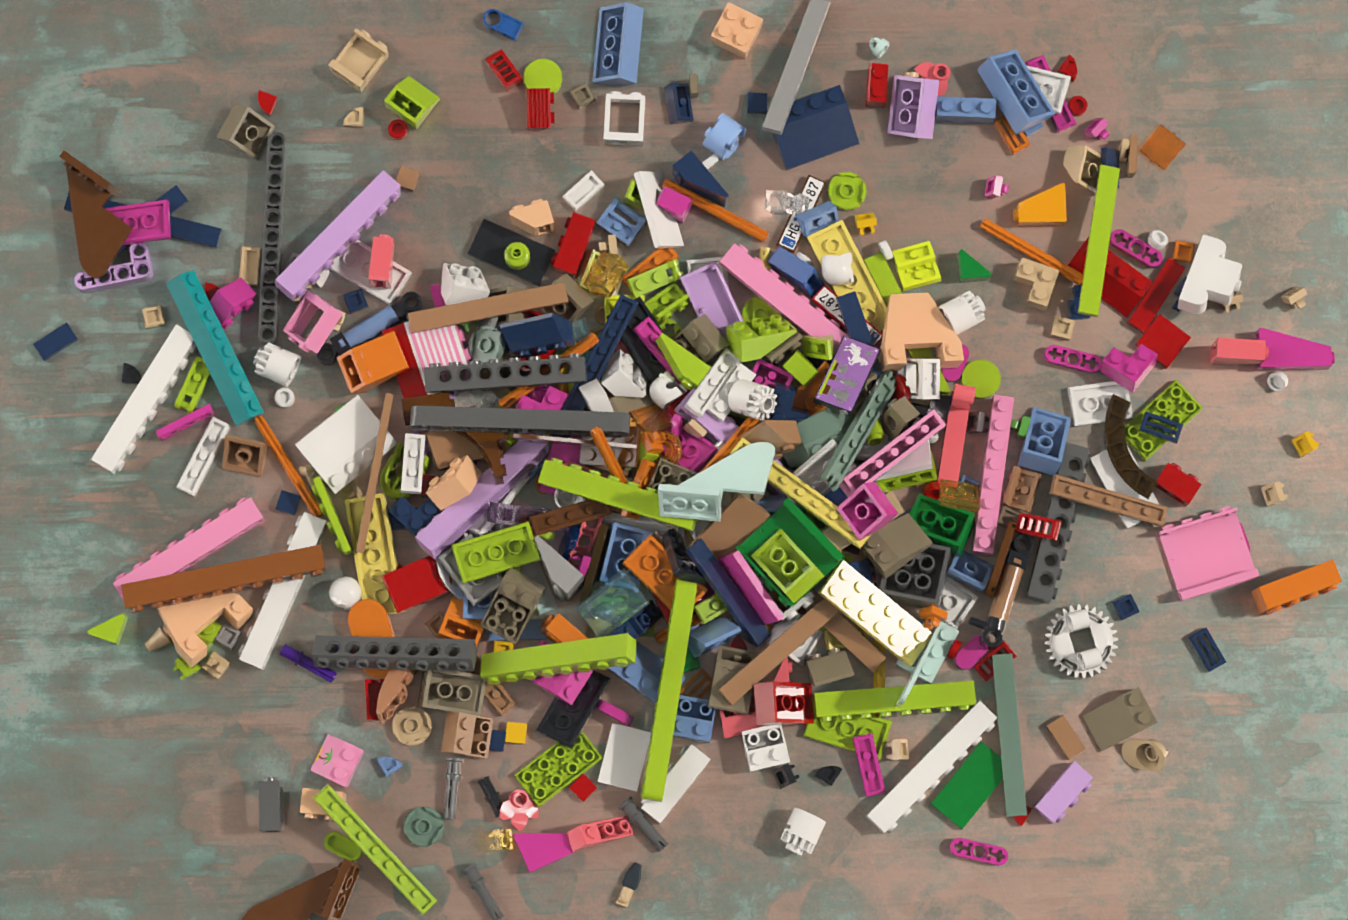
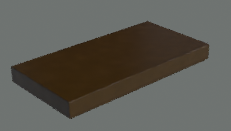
M601 524L580 598V606L587 607L589 605L608 534V525Z

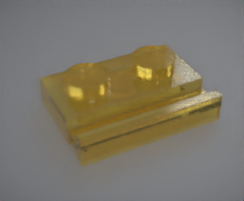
M946 479L940 480L939 497L941 499V506L979 512L981 508L980 485Z

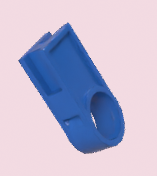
M489 9L483 16L486 28L516 41L523 27V22L497 9ZM494 13L500 17V22L492 26L486 22V17Z

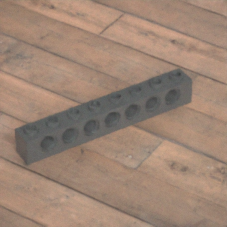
M569 354V358H561V355H550L549 359L542 360L541 356L529 357L528 361H521V358H509V362H501V359H490L489 363L481 364L480 360L469 361V365H461V362H449V366H441V363H431L429 367L424 368L425 392L437 393L587 382L586 358L581 357V354ZM563 364H569L571 366L570 372L562 374L560 367ZM543 365H549L551 368L550 373L546 376L540 373ZM524 366H528L531 369L530 375L527 377H522L520 374V370ZM503 368L510 369L511 374L508 378L501 377L500 372ZM489 369L491 372L490 377L483 380L480 376L482 370ZM465 370L470 371V379L462 381L461 373ZM442 373H450L451 378L448 382L441 381Z
M1066 442L1062 462L1056 475L1084 483L1086 479V473H1083L1084 468L1089 465L1091 455L1088 454L1089 448ZM1069 462L1077 463L1078 470L1072 471L1069 468ZM1051 495L1045 518L1061 519L1064 522V527L1060 528L1057 538L1059 547L1051 546L1049 539L1040 538L1025 598L1048 604L1052 599L1055 600L1058 588H1055L1056 580H1060L1063 569L1060 568L1061 561H1065L1067 550L1064 548L1066 542H1069L1071 539L1072 531L1069 528L1070 524L1075 522L1077 512L1074 511L1075 504L1079 503ZM1066 500L1069 503V508H1061L1059 501ZM1052 524L1049 525L1047 534H1050ZM1052 557L1055 562L1054 566L1046 565L1045 558ZM1041 576L1049 578L1050 584L1048 586L1041 584Z
M315 635L311 655L314 666L321 668L448 670L465 672L474 671L477 648L475 639Z

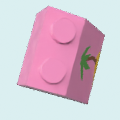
M328 734L310 771L347 788L365 751Z

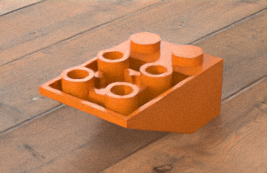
M394 331L354 347L337 357L351 394L366 393L409 368Z
M453 594L437 638L475 639L477 647L484 627L480 626L482 620L463 619V598L459 599Z

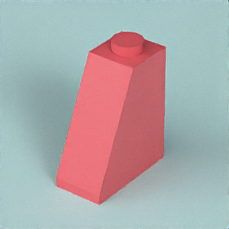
M381 234L378 237H373L368 278L371 288L391 289L395 242L389 235Z
M1217 338L1211 347V365L1262 364L1265 358H1268L1269 347L1266 346V340Z

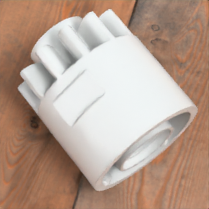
M970 290L938 307L957 335L985 320L983 312L986 309L984 303L978 295L974 296Z
M268 342L264 349L259 348L253 361V364L256 365L255 374L288 387L296 374L301 356Z
M741 379L731 387L728 404L735 413L763 421L764 418H769V413H774V408L777 405V402H775L777 395L773 394L774 389L768 386Z
M794 807L780 840L787 844L785 847L787 850L800 856H802L803 852L812 854L826 822L815 815Z

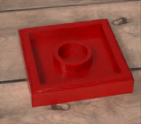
M1159 314L1135 345L1139 347L1143 344L1157 353L1156 361L1167 369L1191 337L1163 315Z

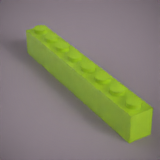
M551 458V461L546 459L544 461L538 483L694 531L697 519L660 516L658 490L647 487L646 490L639 488L637 483L628 481L627 484L619 482L620 478L611 475L608 478L601 477V472L591 469L588 473L582 471V467L571 463L569 467L563 465V461L556 458Z
M628 633L486 653L482 654L480 677L490 685H498L500 682L506 681L514 683L521 679L534 680L536 677L542 676L549 678L557 674L570 675L572 672L578 671L590 672L592 669L607 670L609 667L614 666L626 667L628 664H635L636 640Z
M974 680L913 685L906 700L900 707L895 705L905 686L812 694L814 719L819 718L820 722L832 721V717H839L840 720H850L855 715H859L860 719L872 718L871 714L878 713L879 717L892 716V712H899V715H911V711L919 710V714L931 713V709H939V712H949L954 707H959V711L971 710V706L976 705Z

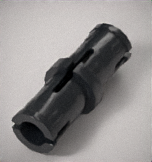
M487 776L484 780H479L478 784L486 797L484 798L485 801L489 802L495 818L500 816L499 810L503 803L499 798V791L496 792L490 777Z

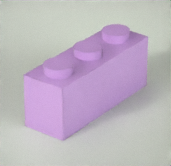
M1075 761L1072 762L1033 808L1050 824L1055 821L1059 823L1066 815L1064 810L1068 806L1072 808L1079 800L1078 794L1081 791L1085 793L1092 785L1090 781L1093 777Z

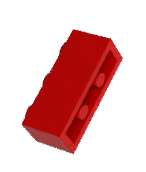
M573 212L572 217L567 218L564 228H567L565 236H560L558 246H560L558 254L554 253L551 261L553 271L564 275L567 273L570 277L576 279L595 228L596 220Z

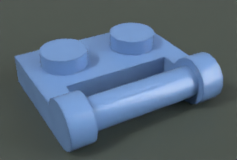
M616 196L596 225L610 235L616 234V239L629 247L647 223L645 215L641 216L621 202L622 199ZM618 208L638 223L634 226L615 213L614 210Z

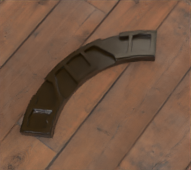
M1113 394L1106 412L1104 431L1109 457L1124 482L1139 495L1149 500L1158 482L1146 475L1137 466L1130 455L1126 443L1125 423L1131 402Z

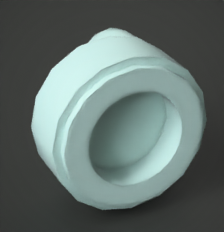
M877 37L872 38L869 43L870 49L873 51L872 54L877 58H881L888 49L889 42L884 38L881 40Z

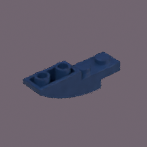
M650 600L618 624L607 636L628 633L636 639L652 627L663 615L653 600Z

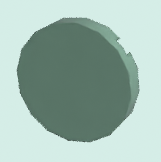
M489 325L481 326L470 338L469 353L473 360H480L481 364L489 363L490 359L501 358L505 349V338L498 328Z
M427 806L411 810L404 821L406 838L412 844L419 847H429L435 844L441 838L444 831V822L441 815L435 809Z

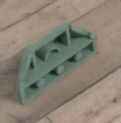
M825 408L797 422L802 443L794 447L795 450L783 454L788 467L801 466L832 439L839 445L854 420V416Z

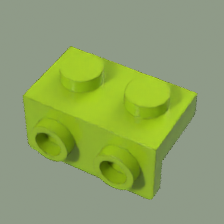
M674 282L645 302V305L658 324L660 322L665 323L672 318L674 312L677 310L680 312L689 305L690 296L684 294Z

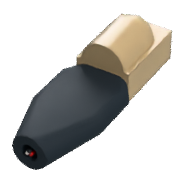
M635 862L626 872L622 881V889L616 901L617 904L628 907L632 894L637 889L641 880V864Z

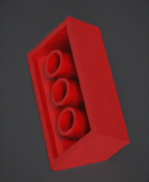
M1089 237L1068 264V266L1082 274L1084 273ZM1108 249L1101 300L1127 318L1153 282Z

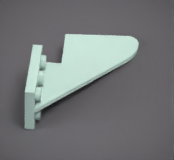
M768 442L752 443L679 485L659 484L660 516L720 522L723 491L764 495L775 456V447Z
M920 618L919 623L924 626L925 620ZM942 621L939 627L932 625V630L929 631L933 635L914 664L907 666L898 659L895 665L912 675L895 706L900 707L904 703L917 677L929 684L932 683L959 633L957 629Z

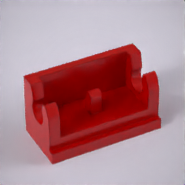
M365 679L368 722L379 721L376 709L384 679Z

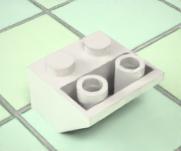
M456 263L443 264L441 295L446 305L488 297L490 290L480 269L474 266H460Z
M621 349L612 355L604 370L601 384L614 396L641 398L646 396L647 378L639 366L633 362L629 354H625Z
M768 725L741 732L750 773L790 763L782 725Z

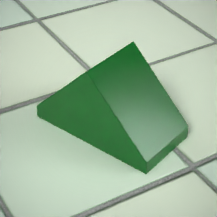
M963 249L959 251L957 260L960 283L988 281L992 273Z

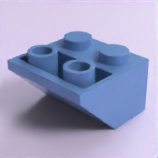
M680 695L673 737L710 743L716 708L708 707L709 700Z

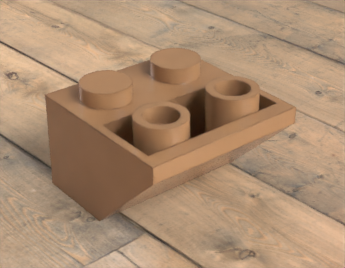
M447 712L441 752L488 759L494 719L461 712Z

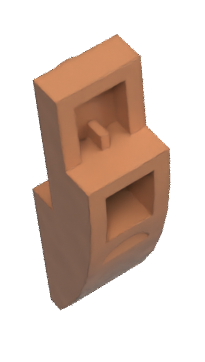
M390 669L382 684L377 701L376 713L380 723L384 724L387 719L393 716L399 704L404 703L408 695L405 686L412 682L418 670Z

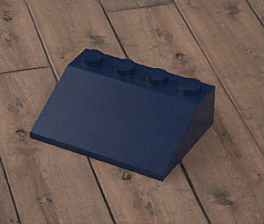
M840 85L794 101L782 135L772 133L786 171L860 144Z

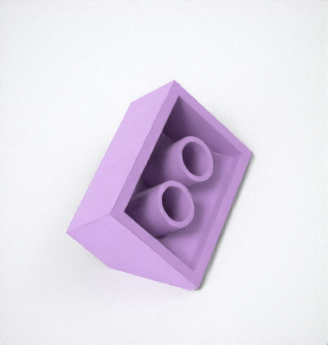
M894 75L887 134L914 138H933L939 80Z

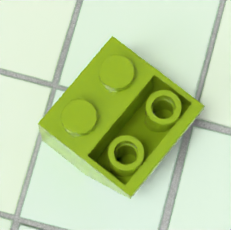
M408 76L393 88L384 100L387 109L415 129H418L440 98Z

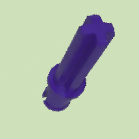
M288 644L283 646L280 655L294 662L295 666L300 665L330 683L336 678L337 673L328 667H315L313 659L304 655L303 651L299 652L288 646Z

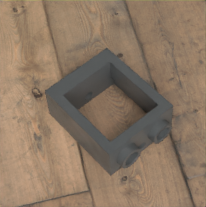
M264 777V781H259V831L263 833L284 832L283 783L278 781L276 777Z

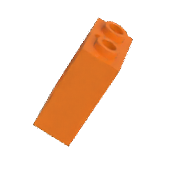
M559 613L547 615L540 623L542 625L540 631L555 644L588 639Z

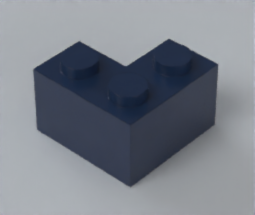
M775 382L773 394L777 395L775 399L777 405L774 408V413H769V418H766V420H794L797 423L809 417L810 413L809 410L792 406L796 393L795 387Z
M402 496L392 506L389 513L416 537L420 529L430 524L432 519L445 509L440 511L430 497L418 509H415Z

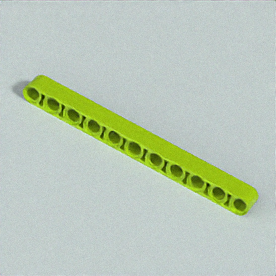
M676 580L641 793V799L662 802L697 590V583Z

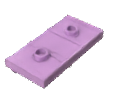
M716 261L680 277L686 293L690 296L689 299L697 317L706 314L727 341L726 326L732 325L734 322L744 321Z

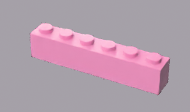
M935 410L930 411L846 475L839 487L849 497L862 484L873 482L945 427L946 424Z

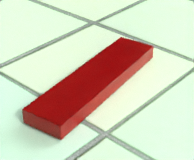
M1169 257L1127 323L1144 334L1186 267Z

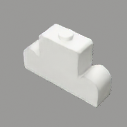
M1207 235L1202 236L1179 297L1178 309L1193 314H1201L1206 310L1207 300L1228 306L1231 303L1234 292H1239L1242 283L1239 280L1242 264L1224 259L1226 245L1222 240Z

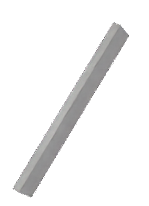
M810 0L763 123L762 129L764 131L782 135L830 7V1Z

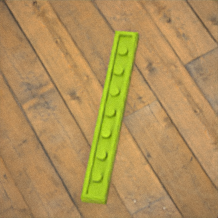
M1100 165L1078 314L1098 317L1120 168Z
M879 252L863 261L887 307L890 294H902L882 252ZM930 348L907 349L911 358L935 359ZM916 364V369H917L918 373H919V364ZM940 370V391L950 393L951 390Z
M329 784L313 797L322 809L422 915L437 902L434 896Z

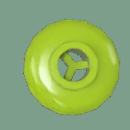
M521 242L511 243L504 252L505 262L514 270L525 268L530 261L528 247Z

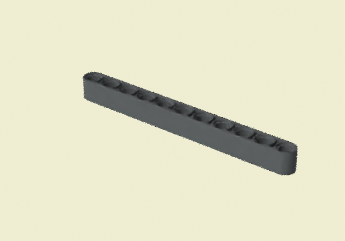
M281 132L271 133L267 141L258 336L264 345H267L268 342L275 344L278 339L280 290L275 286V279L267 281L266 276L274 273L277 278L281 274L287 141ZM276 139H281V140H282V144H281V145H279V146H274V145H272L273 142H274V140H276ZM280 158L281 163L279 165H272L273 159ZM274 177H279L281 180L278 184H271V180ZM274 196L280 198L276 204L270 203V199ZM275 215L279 217L277 222H269V218L271 216ZM277 235L278 238L275 242H269V236ZM270 254L277 255L276 260L273 262L267 261V257ZM267 293H274V299L270 301L265 299ZM267 312L274 313V317L271 320L264 319V315ZM271 331L273 332L272 338L264 339L263 334Z
M412 406L410 416V428L415 430L591 436L590 431L597 426L602 429L605 436L625 437L630 435V414L624 412Z

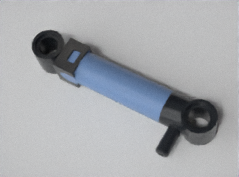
M407 292L401 299L343 334L340 332L330 338L331 344L324 343L319 352L316 353L319 362L325 366L333 365L337 360V355L340 356L348 350L366 343L382 333L383 330L389 329L404 319L408 322V313L421 311L422 309L420 296L416 292ZM415 299L417 304L414 307H408L407 301ZM326 350L332 352L331 357L328 359L322 358V353Z

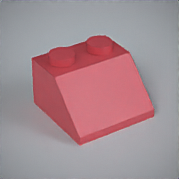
M754 687L748 715L718 709L724 739L741 736L742 731L763 727V725H756Z

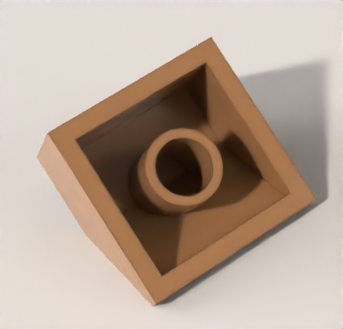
M764 420L741 435V438L743 437L751 444L757 442L771 443L775 447L773 460L782 458L783 454L795 450L794 447L802 443L797 423L794 420Z

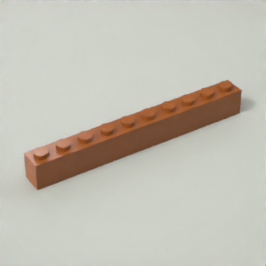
M320 544L121 584L125 609L131 610V613L143 611L144 607L151 606V609L163 607L164 603L171 602V605L181 604L183 599L191 598V601L203 599V595L211 594V597L223 595V591L231 590V593L243 591V587L251 586V589L263 587V583L271 582V585L283 583V579L291 578V581L303 579V575L311 574V577L323 575V571H327L323 547Z

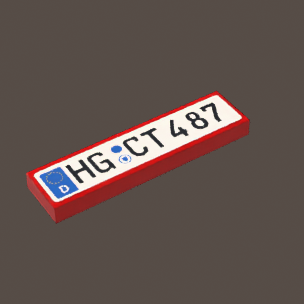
M824 284L811 301L846 330L836 297L839 296ZM865 319L874 347H876L882 340V333Z

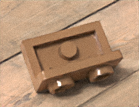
M1014 465L1013 470L1010 471L1008 476L1009 483L1007 489L1002 494L1003 503L1013 509L1030 513L1042 475L1023 470L1019 466Z

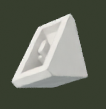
M597 378L579 387L590 411L614 412L608 396Z

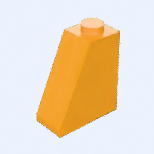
M1065 183L1058 184L1018 203L1016 209L1013 210V219L1017 221V227L1064 226L1067 222Z

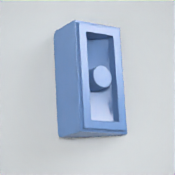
M830 201L796 215L805 238L839 221L837 207Z

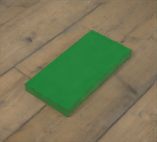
M981 741L931 802V805L962 830L1003 780L1001 757Z

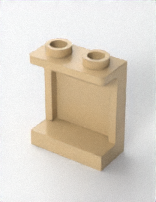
M355 29L353 37L336 60L332 59L328 64L329 70L362 92L389 56L387 46L381 41L375 42L372 40L371 35L365 30L359 31Z

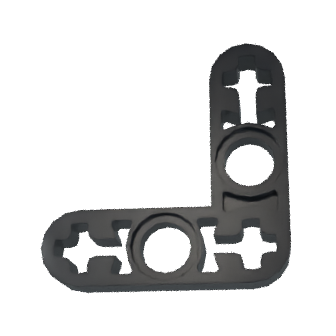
M669 529L663 535L662 541L673 574L678 579L711 587L696 565L690 562L688 554L685 552L686 547L681 534L674 529Z

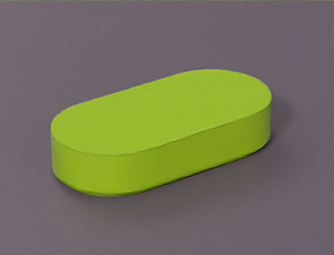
M330 832L325 836L324 845L327 850L352 862L361 858L363 851L352 839L339 832Z

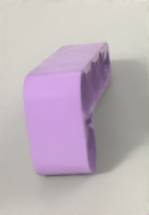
M144 243L131 244L129 248L131 262L110 266L105 275L109 276L107 282L101 283L100 278H94L93 280L84 271L75 276V286L82 293H92L149 281L153 277V266L149 249ZM139 248H143L144 253L140 256H136L135 251ZM142 267H147V273L144 275H140L139 269ZM122 271H128L126 278H119ZM84 279L88 281L86 282V286H82Z

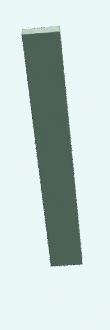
M1013 654L992 655L1006 816L1027 815Z

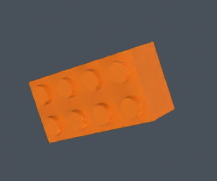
M1332 559L1260 586L1251 591L1259 613L1266 612L1267 615L1281 610L1283 605L1285 608L1300 603L1302 598L1303 601L1315 598L1319 595L1320 591L1322 595L1337 589V584L1341 583L1342 580Z

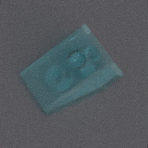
M623 568L594 591L576 609L596 635L604 637L647 606L649 599L626 569Z

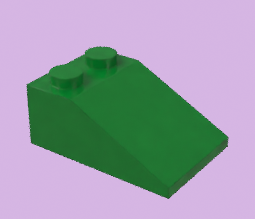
M918 494L909 513L933 544L950 547L952 555L961 556L975 525V514L973 512Z

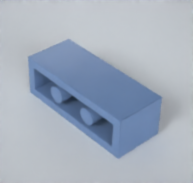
M937 96L935 122L994 123L996 118V99Z

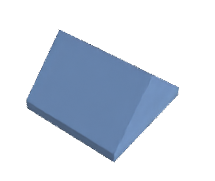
M963 550L960 557L954 556L948 568L947 576L982 593L994 565Z

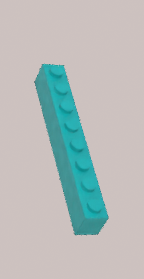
M191 270L179 274L166 283L235 425L247 423L264 413L195 271Z

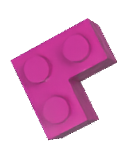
M242 278L217 290L210 300V304L222 328L225 330L234 323L233 318L239 315L243 309L248 310L253 306V300L257 295Z
M1143 344L1138 347L1131 357L1113 347L1103 359L1100 372L1133 393L1155 366L1158 354Z
M762 359L757 360L752 370L756 374L752 382L768 386L774 389L775 382L790 386L794 379L792 374Z
M549 386L541 403L522 395L516 409L562 410L568 394Z

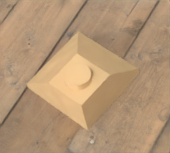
M1086 145L1067 146L1064 155V167L1074 183L1095 194L1099 167L1101 165V154Z

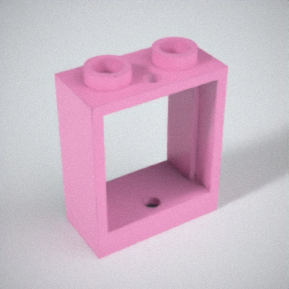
M308 290L283 331L289 335L288 339L297 345L300 343L298 347L304 351L309 352L312 350L318 353L343 313ZM318 308H320L324 313L308 338L305 339L301 335Z

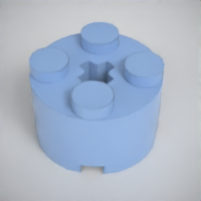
M722 113L716 120L717 124L714 128L710 126L705 132L704 136L706 138L702 145L724 161V158H729L739 146V137L743 139L747 129L728 115Z

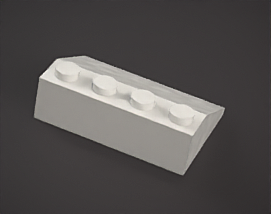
M356 395L295 445L331 491L336 494L372 465L380 421L359 395ZM388 431L383 455L398 444Z

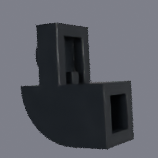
M940 391V399H930L929 405L910 403L920 413L917 418H922L930 411L935 410L943 420L949 413L952 394Z

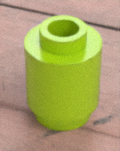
M878 418L866 439L870 446L879 445L883 442L884 432L880 418Z

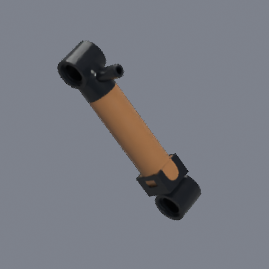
M1026 534L1018 535L1010 544V551L1007 553L1003 565L1004 569L986 622L974 617L969 619L968 623L970 625L983 629L979 642L987 650L994 649L1002 641V635L1023 572L1026 570L1030 558L1027 554L1033 548V540ZM1018 541L1025 543L1026 550L1019 549ZM987 634H992L995 637V643L988 642Z

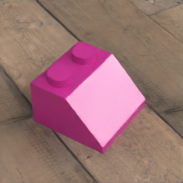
M876 482L862 484L837 507V510L859 540L881 529L899 514Z

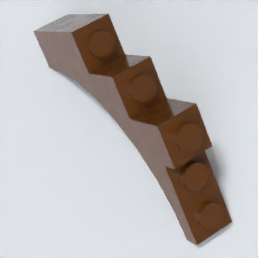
M449 392L401 399L406 426L410 425L412 406L455 407L454 399H450ZM453 431L476 446L486 458L493 472L496 485L504 484L503 476H507L505 464H501L500 458H504L502 447H506L505 439H509L508 433Z

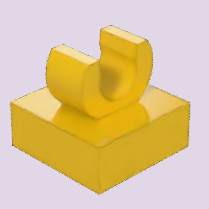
M873 212L854 215L855 224L859 228L861 235H864L863 230L865 227H870L871 234L875 232L874 226L877 225V219Z
M1309 431L1291 440L1300 457L1318 448L1319 443L1314 441L1312 437L1314 434Z

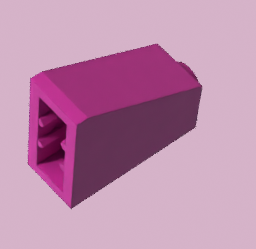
M517 833L513 835L530 873L575 853L572 851L566 833Z

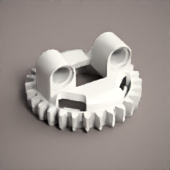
M1080 604L1077 605L1076 610L1069 606V612L1062 609L1063 616L1058 613L1055 615L1058 619L1057 621L1050 620L1053 627H1046L1050 633L1044 635V637L1049 638V641L1044 642V645L1050 646V648L1045 652L1052 653L1048 659L1056 660L1053 665L1054 667L1061 665L1059 672H1062L1064 669L1067 670L1066 676L1074 672V678H1077L1079 673H1081L1082 679L1086 677V673L1093 677L1094 670L1097 674H1100L1099 667L1106 670L1105 662L1112 663L1109 656H1116L1112 649H1118V646L1113 645V642L1118 641V638L1112 635L1117 630L1110 629L1114 623H1106L1109 619L1108 616L1105 618L1101 617L1103 611L1098 614L1095 613L1096 607L1088 611V605H1085L1082 610ZM1064 621V625L1062 626L1059 634L1055 636L1054 634L1057 633L1059 627L1061 626L1060 623ZM1089 627L1096 648L1075 654L1069 633ZM1067 659L1070 662L1075 663L1078 668H1073V665L1067 663L1066 661L1062 662L1061 660Z

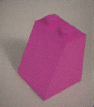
M542 640L539 646L549 645V643ZM593 670L590 672H572L570 675L557 674L549 678L543 676L536 677V679L530 681L548 694L572 705Z

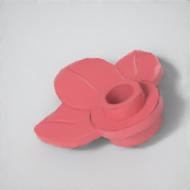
M924 62L915 67L914 71L919 73L921 78L939 80L938 96L945 94L948 88L947 81L951 75L950 68L942 63L934 65L930 62ZM942 71L944 76H938L937 72Z
M515 790L510 794L509 800L502 804L500 819H510L511 824L520 831L525 827L528 818H538V808L534 802L529 800L525 791ZM516 797L521 799L520 804L516 802Z

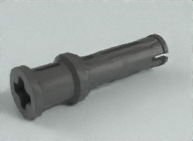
M445 758L447 769L444 777L447 781L443 818L456 819L458 782L462 779L460 771L461 762H463L464 758Z
M630 796L618 809H622L628 816L629 822L635 823L656 847L658 852H660L669 843L665 841L646 819L644 810L639 809Z
M475 862L460 871L470 883L469 888L476 891L491 919L498 920L494 912L497 913L500 919L503 918L505 915H503L485 885L486 878L482 877L476 867L477 863Z

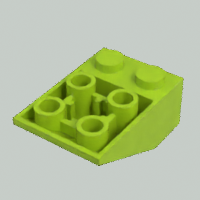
M773 314L767 318H753L747 322H734L732 325L726 326L727 342L730 344L727 348L741 362L761 359L794 335L797 329L779 314Z

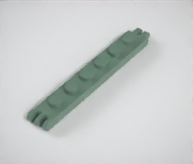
M890 369L885 371V373H881L821 475L822 480L825 481L827 486H830L832 491H836L839 488L896 389L894 385L896 377Z

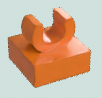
M657 431L653 433L643 432L640 435V440L647 453L660 454L664 450L661 443L666 440L663 432L660 434Z
M934 605L919 610V618L925 620L924 627L932 630V625L939 627L940 622L947 619L948 612Z

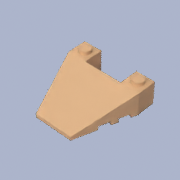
M890 294L882 342L879 348L881 349L879 354L881 372L889 369L891 371H900L907 363L905 349L935 347L936 357L940 359V368H957L964 361L961 340L930 294Z
M223 591V595L211 597V594L203 595V599L191 601V598L183 599V603L171 605V602L164 603L163 607L157 608L177 653L191 668L207 655V645L197 636L201 631L221 615L238 630L252 618L253 608L239 594L231 593V591Z

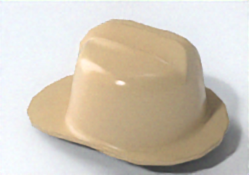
M1129 739L1123 744L1121 750L1122 757L1131 767L1153 772L1162 770L1165 765V758L1168 755V750L1165 749L1163 744L1154 739Z

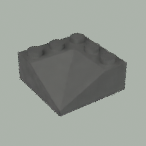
M932 544L886 579L882 576L880 591L898 604L919 608L934 605L940 608L951 557V548Z

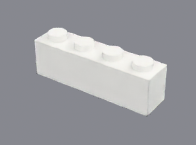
M692 744L689 748L685 746L678 754L681 757L677 763L672 762L668 767L662 802L644 799L640 802L643 804L641 809L659 824L711 760Z

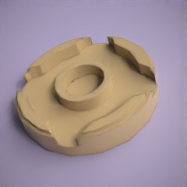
M414 705L405 706L398 710L393 718L392 732L396 739L404 745H420L431 734L432 720L429 714L420 707Z

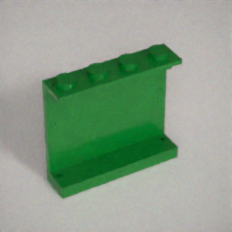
M788 497L771 517L740 546L735 548L752 565L751 569L757 577L761 575L766 580L764 585L771 592L775 590L780 595L778 597L779 601L785 607L787 605L794 607L809 591L793 603L751 555L779 529H782L820 570L824 577L845 556ZM819 580L811 589H813L821 580Z

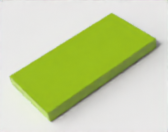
M529 522L451 545L463 584L506 572L510 568L515 569L541 561Z
M855 715L850 720H840L839 717H832V721L820 722V719L817 718L814 719V724L806 725L803 736L856 753L852 737L872 733L878 760H881L892 721L872 715V718L860 719L859 715Z

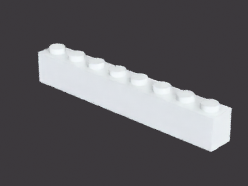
M175 325L91 460L114 475L117 471H121L125 464L123 460L127 454L130 455L136 446L134 443L137 438H141L145 433V425L155 417L157 413L155 409L159 403L162 404L167 397L166 392L169 387H173L177 382L179 371L184 370L189 361L187 358L197 350L190 332Z
M304 512L303 516L299 515L295 524L297 527L296 532L291 534L288 539L287 545H289L287 551L319 545L327 528V521ZM305 575L300 580L291 581V578L283 579V583L272 585L270 589L265 591L263 596L265 602L262 608L259 607L256 611L254 618L257 620L254 626H250L247 632L246 645L242 644L239 650L240 661L264 671Z
M979 701L866 817L882 833L886 831L890 833L898 825L896 821L900 817L904 819L912 811L909 807L914 802L919 804L926 797L924 792L928 788L933 790L940 782L938 778L943 773L947 775L954 768L952 764L957 759L961 761L968 754L966 749L970 745L975 747L982 740L980 735L984 731L988 733L996 725L994 721L997 717Z

